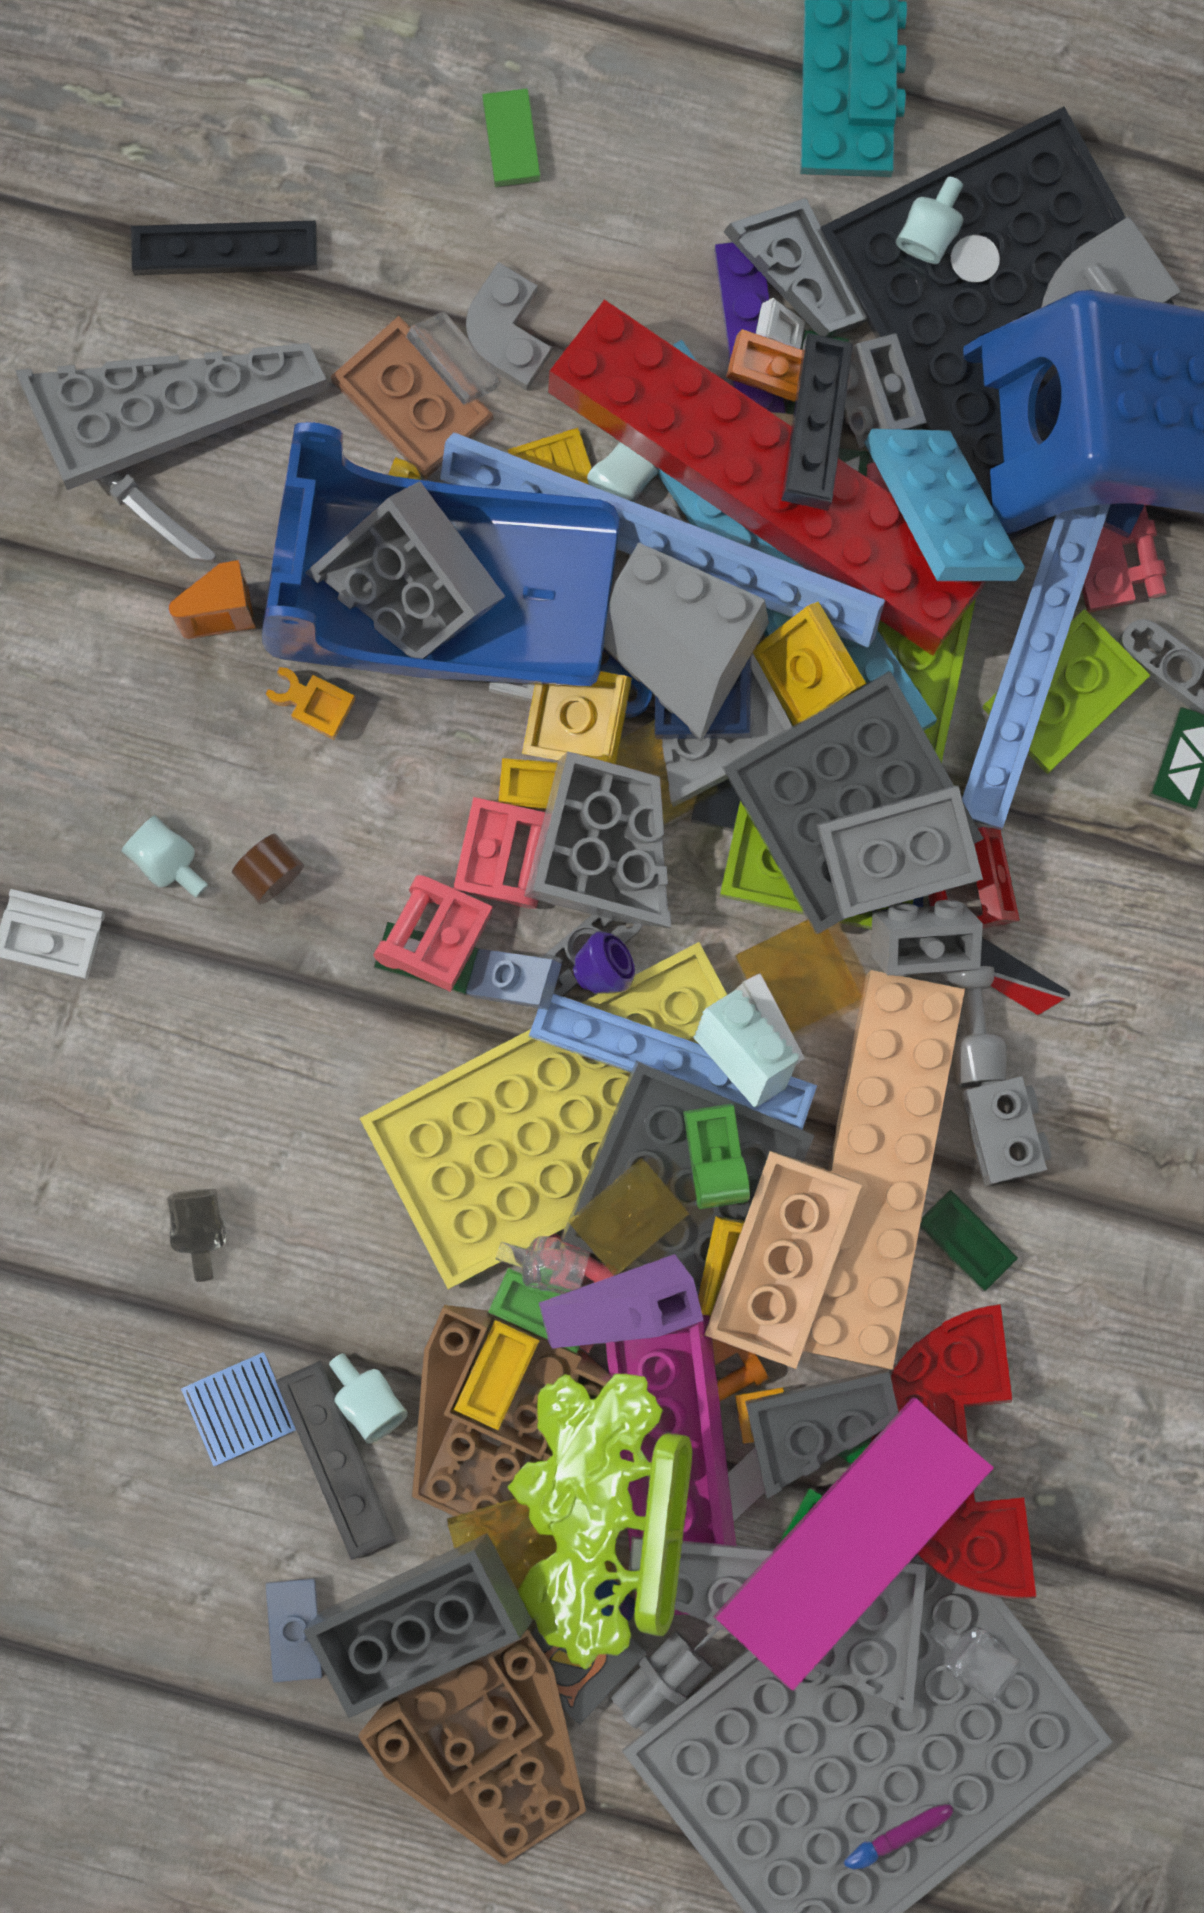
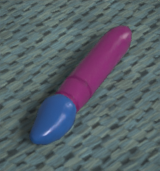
M947 1804L937 1805L888 1830L872 1842L861 1843L844 1860L845 1867L854 1870L871 1866L878 1860L879 1856L891 1853L893 1850H897L947 1822L953 1814V1807Z

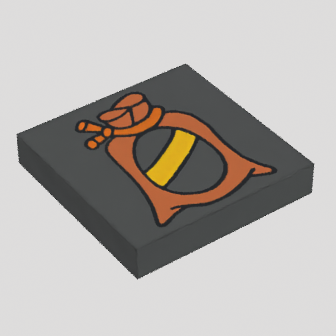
M537 1626L531 1631L534 1639L553 1667L562 1708L579 1725L647 1653L631 1636L629 1647L618 1656L600 1654L586 1670L579 1664L571 1663L566 1648L548 1645L545 1638L538 1632Z

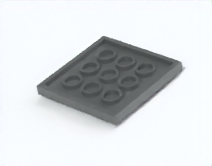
M889 671L722 767L816 934L845 919L841 917L816 824L954 786L895 678ZM964 805L972 840L975 844L982 840L983 837Z
M636 1060L561 1239L563 1242L630 1269L675 1254L694 1279L697 1295H699L715 1216L745 1221L769 1152L773 1151L804 1162L815 1135ZM732 1104L735 1109L741 1156L744 1159L748 1175L750 1199L748 1202L699 1209L696 1201L683 1111Z

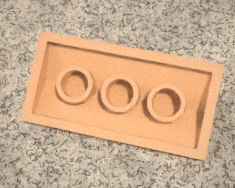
M770 1151L704 1335L797 1369L863 1184L819 1166Z

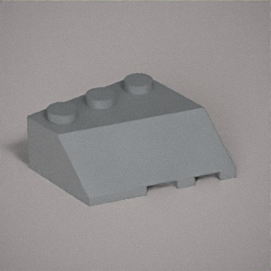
M420 481L385 500L305 572L317 583L322 580L339 593L337 598L349 609L356 606L374 621V629L409 657L425 659L477 621L505 597Z
M638 543L615 582L608 606L603 648L637 681H641L659 698L660 703L671 713L674 712L689 727L690 732L702 741L769 624L765 599L644 544Z
M566 752L557 763L524 896L612 919L613 921L670 929L671 916L670 911H668L666 890L668 877L667 866L664 864L662 838L664 826L660 777L573 752Z

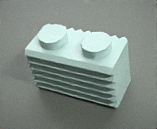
M734 990L702 1012L703 1015L699 1021L700 1025L697 1027L698 1030L693 1038L753 1107H758L786 1089L799 1054L792 1053V1047L786 1046V1040L779 1038V1032H773L774 1026L767 1025V1018H761V1012L755 1011V1005L748 1003V997H742V990Z

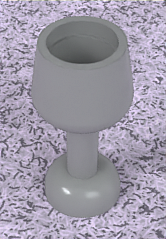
M980 966V969L959 970L947 973V980L950 986L965 989L963 999L967 1036H962L955 1040L951 1060L959 1087H979L1006 1080V1042L996 1034H987L985 1026L982 989L988 988L993 983L995 977L994 967Z

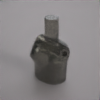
M196 1189L173 1193L167 1197L170 1214L171 1247L175 1252L191 1254L196 1282L212 1280L214 1276L210 1251L220 1249L226 1243V1231L219 1211L217 1190Z

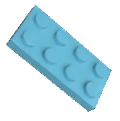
M871 429L864 443L936 580L1017 581L1025 567L951 431Z

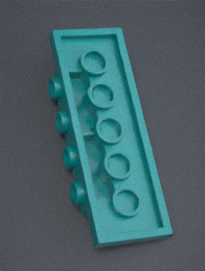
M804 0L800 175L892 177L894 125L896 117H904L905 89L896 88L897 73H905L906 45H897V32L906 28L907 1Z

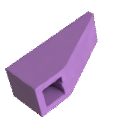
M675 1254L538 1303L551 1348L660 1337L704 1321L694 1279Z

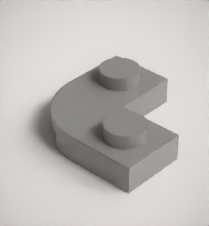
M498 262L468 309L466 319L467 336L475 351V356L484 365L527 391L552 354V347L516 326L538 292L537 285Z

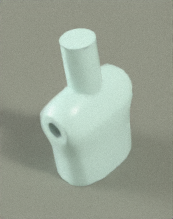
M947 177L936 199L919 197L914 201L906 224L896 239V244L900 249L928 263L938 264L947 246L956 237L963 223L962 214L952 208L963 188L960 180L954 177Z
M620 442L606 458L590 470L587 480L588 484L635 502L644 487L659 471L652 463Z
M156 815L147 820L122 848V853L132 860L145 876L159 888L166 887L176 880L191 895L197 898L208 886L189 867L195 856V849L183 837L170 830Z
M340 1354L331 1360L329 1366L344 1385L335 1396V1403L347 1420L357 1428L366 1443L371 1444L378 1441L406 1419L407 1410L396 1398L379 1370L371 1369L360 1375L345 1354Z

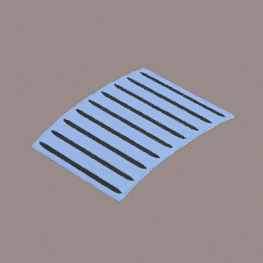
M264 1352L181 1388L213 1466L296 1430Z

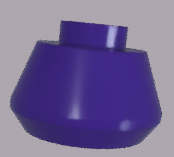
M598 931L590 936L576 954L573 972L579 985L586 990H590L595 994L624 992L630 988L635 976V965L628 948L619 937L611 933Z

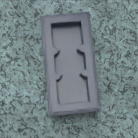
M479 949L466 994L477 999L549 1010L562 964L548 958Z
M316 1578L267 1582L266 1597L273 1683L322 1678V1666L303 1631L318 1614Z

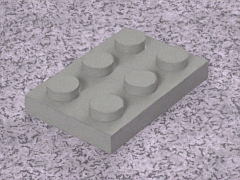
M956 785L816 824L842 918L855 916L983 879L959 786Z

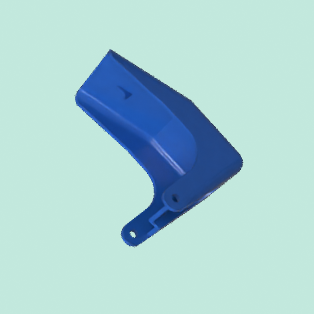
M1092 289L1081 290L995 329L964 346L963 358L966 361L983 363L984 387L999 389L1004 463L990 469L993 510L1006 534L1019 531L1065 511L1101 504H1146L1204 514V311ZM1052 365H1055L1061 382V407L1053 431L1043 442L1036 427L1035 403L1044 375Z
M297 423L293 431L262 628V643L268 653L282 660L410 677L591 686L597 682L601 667L619 534V515L614 505L601 499L462 486L378 473L358 466L344 456L343 432L341 430L321 423ZM419 481L505 595L500 602L425 659L409 657L374 629V621L356 606L349 609L337 599L339 593L323 580L317 583L305 573L385 500Z

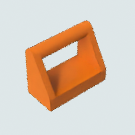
M239 560L219 563L170 602L169 612L181 635L186 639L255 628L249 585Z

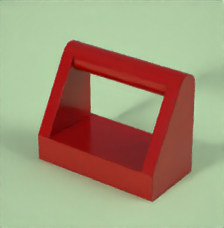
M980 827L978 830L983 839L975 843L974 847L983 878L976 881L983 915L976 917L982 922V929L1020 921L1001 830ZM946 890L929 894V905L935 906L937 901L948 900Z

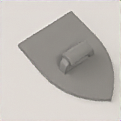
M1129 216L1082 245L1061 264L1048 285L1041 308L1076 291L1089 289L1166 303L1179 295L1181 291Z

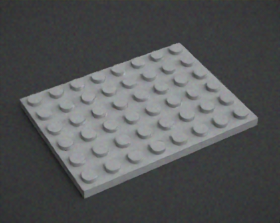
M916 1555L911 1560L912 1562H923ZM926 1566L913 1714L814 1670H811L792 1691L775 1677L752 1653L746 1650L688 1696L687 1700L680 1706L678 1705L645 1733L643 1732L623 1748L622 1752L745 1913H903L1107 1748L1113 1741L1000 1597L978 1593L962 1587L941 1576L929 1566ZM947 1804L953 1807V1814L947 1822L897 1850H893V1852L884 1856H879L878 1860L871 1866L854 1870L845 1867L844 1860L861 1843L872 1842L888 1830L937 1805Z

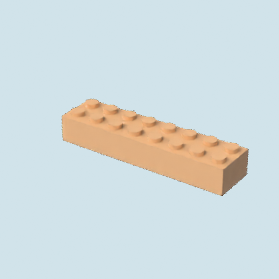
M870 970L865 977L828 1171L863 1185L803 1349L804 1353L882 1369H893L965 989L903 976H888L886 973Z

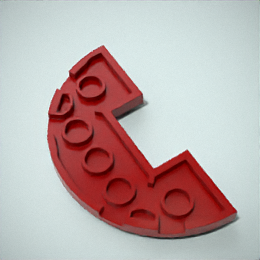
M1001 1304L980 1307L941 1323V1326L931 1331L919 1342H916L905 1353L891 1374L898 1413L912 1398H917L931 1413L969 1446L964 1407L1012 1403ZM882 1430L872 1436L871 1442L882 1432ZM973 1491L916 1554L927 1566L941 1576L975 1592L1011 1599H1036L1037 1597L1024 1497L975 1502Z

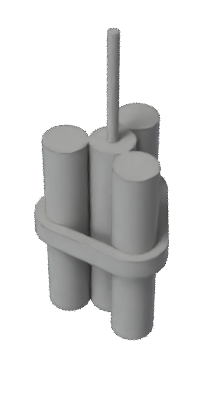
M715 1627L694 1649L678 1631H675L650 1658L645 1655L638 1662L640 1668L611 1697L613 1702L623 1710V1718L634 1729L639 1727L645 1733L674 1708L685 1702L693 1689L714 1669L697 1652L720 1630L719 1628Z

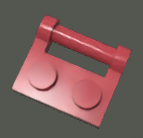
M473 797L453 889L468 895L506 902L523 908L537 909L539 900L525 897L524 894L545 812ZM521 824L530 827L518 887L516 888L504 885L516 826Z
M417 875L409 888L411 896L387 940L379 943L373 956L380 964L392 969L399 968L451 992L492 915L493 906L429 877ZM434 902L440 905L415 953L405 949L404 947L427 904Z

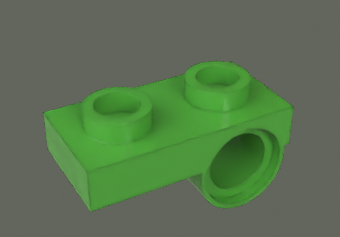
M725 1104L683 1111L697 1207L699 1209L748 1202L750 1199L749 1181L745 1162L740 1151L734 1105Z

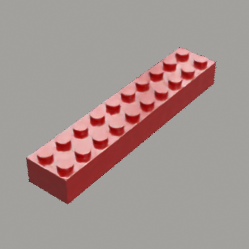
M605 299L549 370V394L805 569L884 599L885 602L880 620L933 657L987 583V581H937L892 494L839 458L837 460L832 503L828 511L782 501L792 426Z

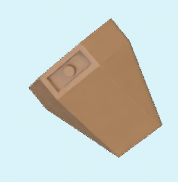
M444 1305L424 1349L412 1497L501 1537L528 1509L527 1505H522L515 1499L507 1487L527 1462L547 1461L553 1455L545 1436L537 1429V1396L540 1390L547 1384H554L559 1377L566 1374L585 1387L590 1399H596L612 1376L584 1351L578 1349L577 1353L564 1347L551 1348L547 1339L488 1313L489 1310ZM495 1320L539 1340L499 1431L454 1410Z
M528 1628L519 1640L385 1701L358 1734L359 1739L385 1778L502 1865L508 1863L586 1812L554 1670Z

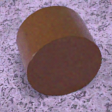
M274 833L253 846L236 863L232 869V874L259 904H264L291 884L304 868V864L281 838Z

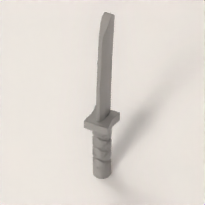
M119 471L100 478L106 486H109L110 494L119 505L124 502L147 524L192 560L214 562L216 560V555L211 549L192 536L141 493L135 480L127 474L124 477L120 475Z

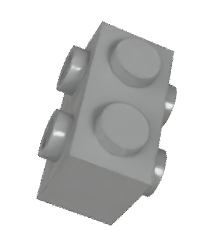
M897 334L860 342L853 346L845 407L849 416L850 428L855 434L859 448L866 447L864 442L871 429L913 430L926 423Z
M940 900L935 903V906L917 907L909 903L893 904L889 906V909L873 910L871 956L888 976H908L931 972L952 973L959 970L980 969L983 924L965 904L955 900Z
M1023 1076L967 1089L961 1093L984 1186L1047 1170L1045 1161L1051 1160L1049 1143L1044 1132L1037 1133L1033 1114L1039 1113L1037 1097L1032 1085L1025 1086ZM998 1100L1005 1103L1007 1107L1006 1114L999 1111L997 1107ZM1010 1146L1017 1149L1019 1153L1018 1161L1010 1156Z

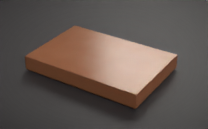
M400 316L394 319L330 376L334 385L402 457L416 466L424 480L442 466L445 441L453 432L472 439L493 420V414Z

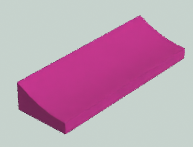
M702 1315L704 1321L660 1337L605 1343L609 1374L612 1377L615 1373L645 1377L648 1381L647 1391L655 1396L657 1403L663 1410L659 1423L644 1436L640 1447L648 1462L652 1463L655 1445L662 1435L673 1433L686 1435L690 1438L692 1462L683 1541L737 1546L713 1343L711 1337L704 1335L710 1320L709 1315ZM624 1449L619 1452L621 1459L634 1462L632 1452ZM650 1476L629 1482L628 1492L633 1503L632 1509L636 1516L646 1517ZM627 1528L630 1552L632 1536L643 1537L644 1531ZM674 1610V1615H687L685 1612Z
M912 1398L713 1617L775 1677L793 1691L994 1467L954 1434L917 1398Z

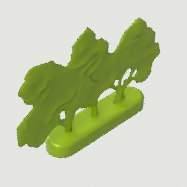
M615 1373L596 1399H590L585 1387L574 1381L570 1375L565 1374L559 1377L554 1384L544 1386L537 1396V1429L545 1436L553 1455L547 1461L527 1462L507 1487L520 1504L527 1505L530 1509L529 1519L536 1531L541 1535H553L557 1542V1551L546 1560H541L531 1567L517 1591L531 1618L536 1621L538 1632L545 1638L547 1644L566 1648L571 1663L579 1664L586 1670L598 1655L611 1654L618 1656L629 1647L631 1638L627 1620L621 1615L618 1607L630 1591L637 1589L635 1622L638 1629L643 1633L658 1636L665 1635L670 1628L675 1610L692 1462V1444L690 1438L686 1435L666 1433L659 1438L655 1445L652 1463L648 1462L640 1447L644 1436L659 1423L663 1410L657 1403L655 1396L647 1391L648 1381L643 1376ZM623 1449L629 1450L633 1453L634 1462L621 1459L619 1452ZM650 1476L646 1517L636 1516L632 1509L633 1503L628 1492L629 1482ZM625 1528L644 1531L639 1571H626L615 1553L617 1536ZM610 1560L617 1567V1572H608L605 1562ZM620 1579V1586L613 1584L612 1592L615 1594L601 1600L596 1599L594 1592L598 1585L605 1580ZM607 1605H614L611 1616L602 1615L601 1609Z

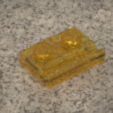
M641 1158L570 1218L568 1222L613 1276H615L689 1213L645 1160Z

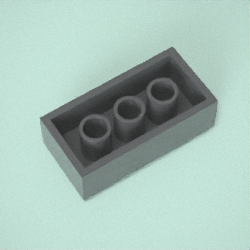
M488 1533L319 1612L303 1631L348 1718H351L519 1640L533 1620Z

